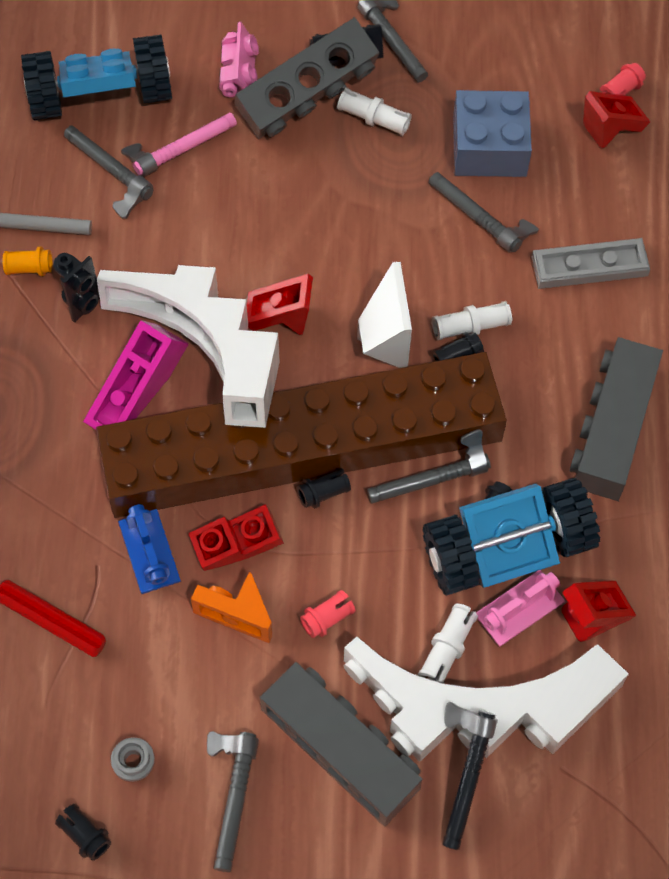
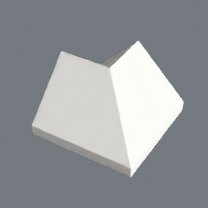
M393 262L358 319L357 339L362 342L363 354L393 366L404 368L408 367L412 327L401 262Z

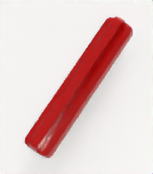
M4 580L0 584L1 604L92 657H97L106 644L103 634L10 580Z

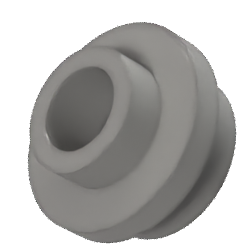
M135 737L119 742L111 754V765L115 774L119 778L130 782L145 778L152 771L155 762L151 746L145 740ZM132 754H137L141 757L140 763L135 767H129L125 764L127 757Z

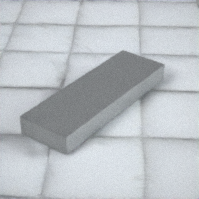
M642 238L533 250L531 257L538 289L647 277L650 272Z

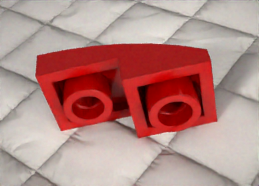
M266 504L230 521L224 516L188 533L204 571L242 561L284 544L272 513Z

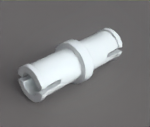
M345 88L344 92L342 91L337 105L338 110H343L365 119L367 125L374 126L377 124L397 132L401 136L407 131L412 118V114L384 104V100L375 97L371 99L351 91L349 88Z
M506 301L476 308L474 305L466 306L461 312L432 317V328L437 340L461 335L465 332L468 334L475 332L479 335L481 330L512 324L511 309Z
M463 604L453 605L452 612L441 633H436L431 641L433 648L422 669L419 670L418 676L423 678L429 676L428 679L444 684V680L455 659H459L465 650L463 643L478 618L475 611H472L467 616L471 610L470 607Z

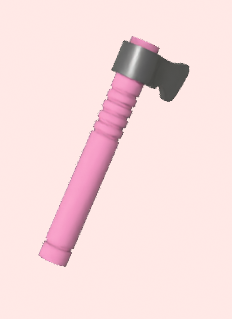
M228 113L175 142L162 147L156 152L145 153L141 151L142 146L139 143L127 146L121 152L133 162L136 173L145 177L156 171L158 166L236 126L237 122L233 114Z

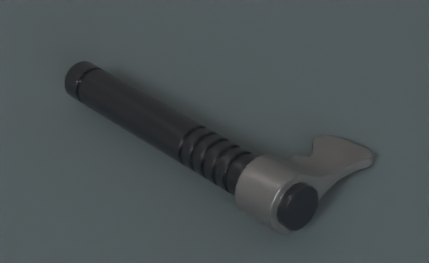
M448 702L446 705L444 718L446 727L452 728L461 723L463 729L468 728V731L473 733L442 844L445 847L459 850L478 783L479 771H481V764H483V758L487 750L486 745H488L489 739L494 736L498 719L495 718L496 715L483 710H479L476 713L463 709L453 702Z

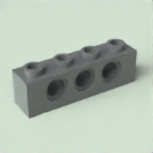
M354 17L236 93L234 105L258 140L266 134L271 138L287 127L286 121L295 115L302 118L312 112L317 107L315 102L324 96L331 99L341 93L346 88L344 83L356 76L360 80L370 74L376 68L374 64L376 63L379 51ZM333 56L342 57L346 61L347 66L335 68L330 64L329 59ZM304 75H310L317 80L318 85L313 88H307L300 83L299 78ZM275 94H280L287 98L288 104L284 107H276L270 102L269 98Z

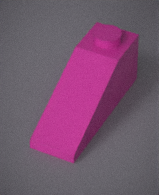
M140 320L83 422L97 430L96 427L136 419L170 378L189 344L158 324Z

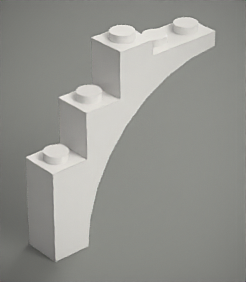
M178 265L175 275L100 270L97 277L101 309L132 313L156 320L181 332L195 342L214 362L224 382L223 406L225 425L266 428L280 363L278 333L248 331L246 299L218 298L216 268Z
M355 637L344 647V662L346 663L344 668L355 682L358 684L365 682L375 692L373 698L382 710L387 714H392L393 712L396 714L391 720L390 732L393 734L390 737L391 741L402 754L406 756L412 754L419 762L455 728L460 731L458 737L468 749L470 748L469 745L472 742L473 733L469 732L468 728L463 729L461 723L448 728L444 723L445 709L448 702H453L463 709L476 713L479 710H483L496 715L495 718L498 719L493 738H490L488 745H486L485 758L499 747L521 724L526 728L524 730L526 736L535 746L540 749L546 747L554 754L623 686L629 675L597 644L574 663L544 678L507 687L471 688L442 684L411 674L382 658L358 637Z

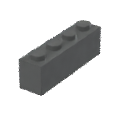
M620 337L617 338L613 351L605 350L599 372L606 373L604 383H595L589 403L596 406L594 417L589 415L585 417L579 436L580 438L587 439L584 450H575L569 470L576 473L575 478L582 482V487H585L587 492L619 502L627 481L663 350Z
M295 662L260 697L261 710L372 816L386 827L419 792L423 780L419 776L421 773L419 767L405 754H401L398 757L387 746L389 743L388 739L374 725L366 727L355 717L357 711L348 700L342 696L335 698L324 688L326 682L314 669L308 667L305 670Z

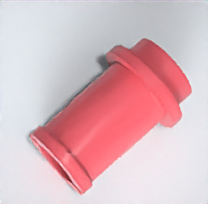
M637 63L625 64L621 67L618 75L601 86L600 91L602 93L627 95L633 89L637 90L643 86V81L646 79L645 72Z
M343 590L338 591L334 596L314 609L307 607L304 610L305 614L300 617V621L310 637L326 636L327 629L355 613L356 610L352 600L342 607L336 608L349 597Z

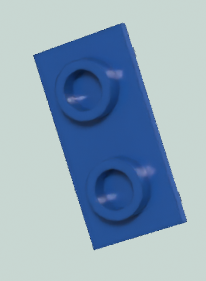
M141 504L130 507L127 518L118 522L141 594L181 582L158 510H145L144 505Z

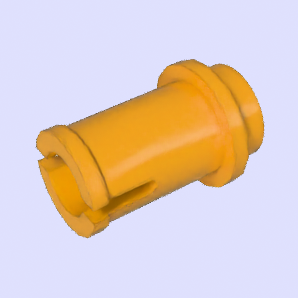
M38 246L36 250L4 251L2 260L5 275L38 273L42 277L45 276V273L52 272V253L50 250H44L42 246Z

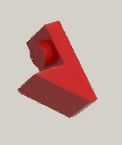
M589 91L585 96L583 123L601 149H604L620 130L642 132L650 123V120L632 96Z
M308 273L249 291L247 298L248 328L252 331H257L284 323L297 334L303 335L309 312L313 277Z
M616 581L573 583L562 592L567 603L562 606L561 612L580 642L600 635L636 616Z

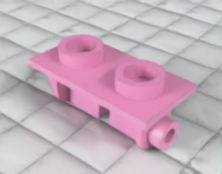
M238 22L237 33L229 32L222 40L221 62L225 67H221L219 88L226 97H234L236 93L257 81L255 56L259 53L258 43L255 36L249 34L242 22Z
M538 570L476 612L478 615L477 619L497 645L501 647L565 603L564 598L556 590L560 586V582L552 572L545 575L541 570Z

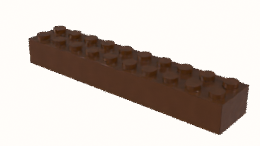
M487 352L274 392L266 428L225 425L222 402L98 426L96 429L109 501L114 518L128 516V509L139 504L144 505L145 510H160L301 482L305 478L310 480L336 471L338 468H343L344 473L467 449L468 446L463 445L460 439L465 434L476 429H481L483 432L482 445L502 442L507 419Z

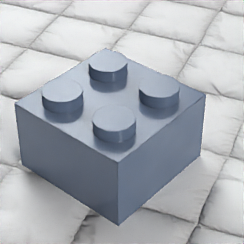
M456 90L453 113L454 176L527 177L532 153L529 91Z

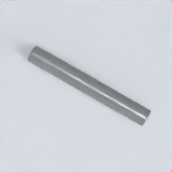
M0 213V228L91 235L92 232L91 220Z

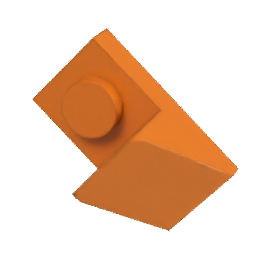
M251 572L248 573L237 599L232 598V594L221 587L210 586L208 589L197 585L191 597L194 614L270 643L272 623Z

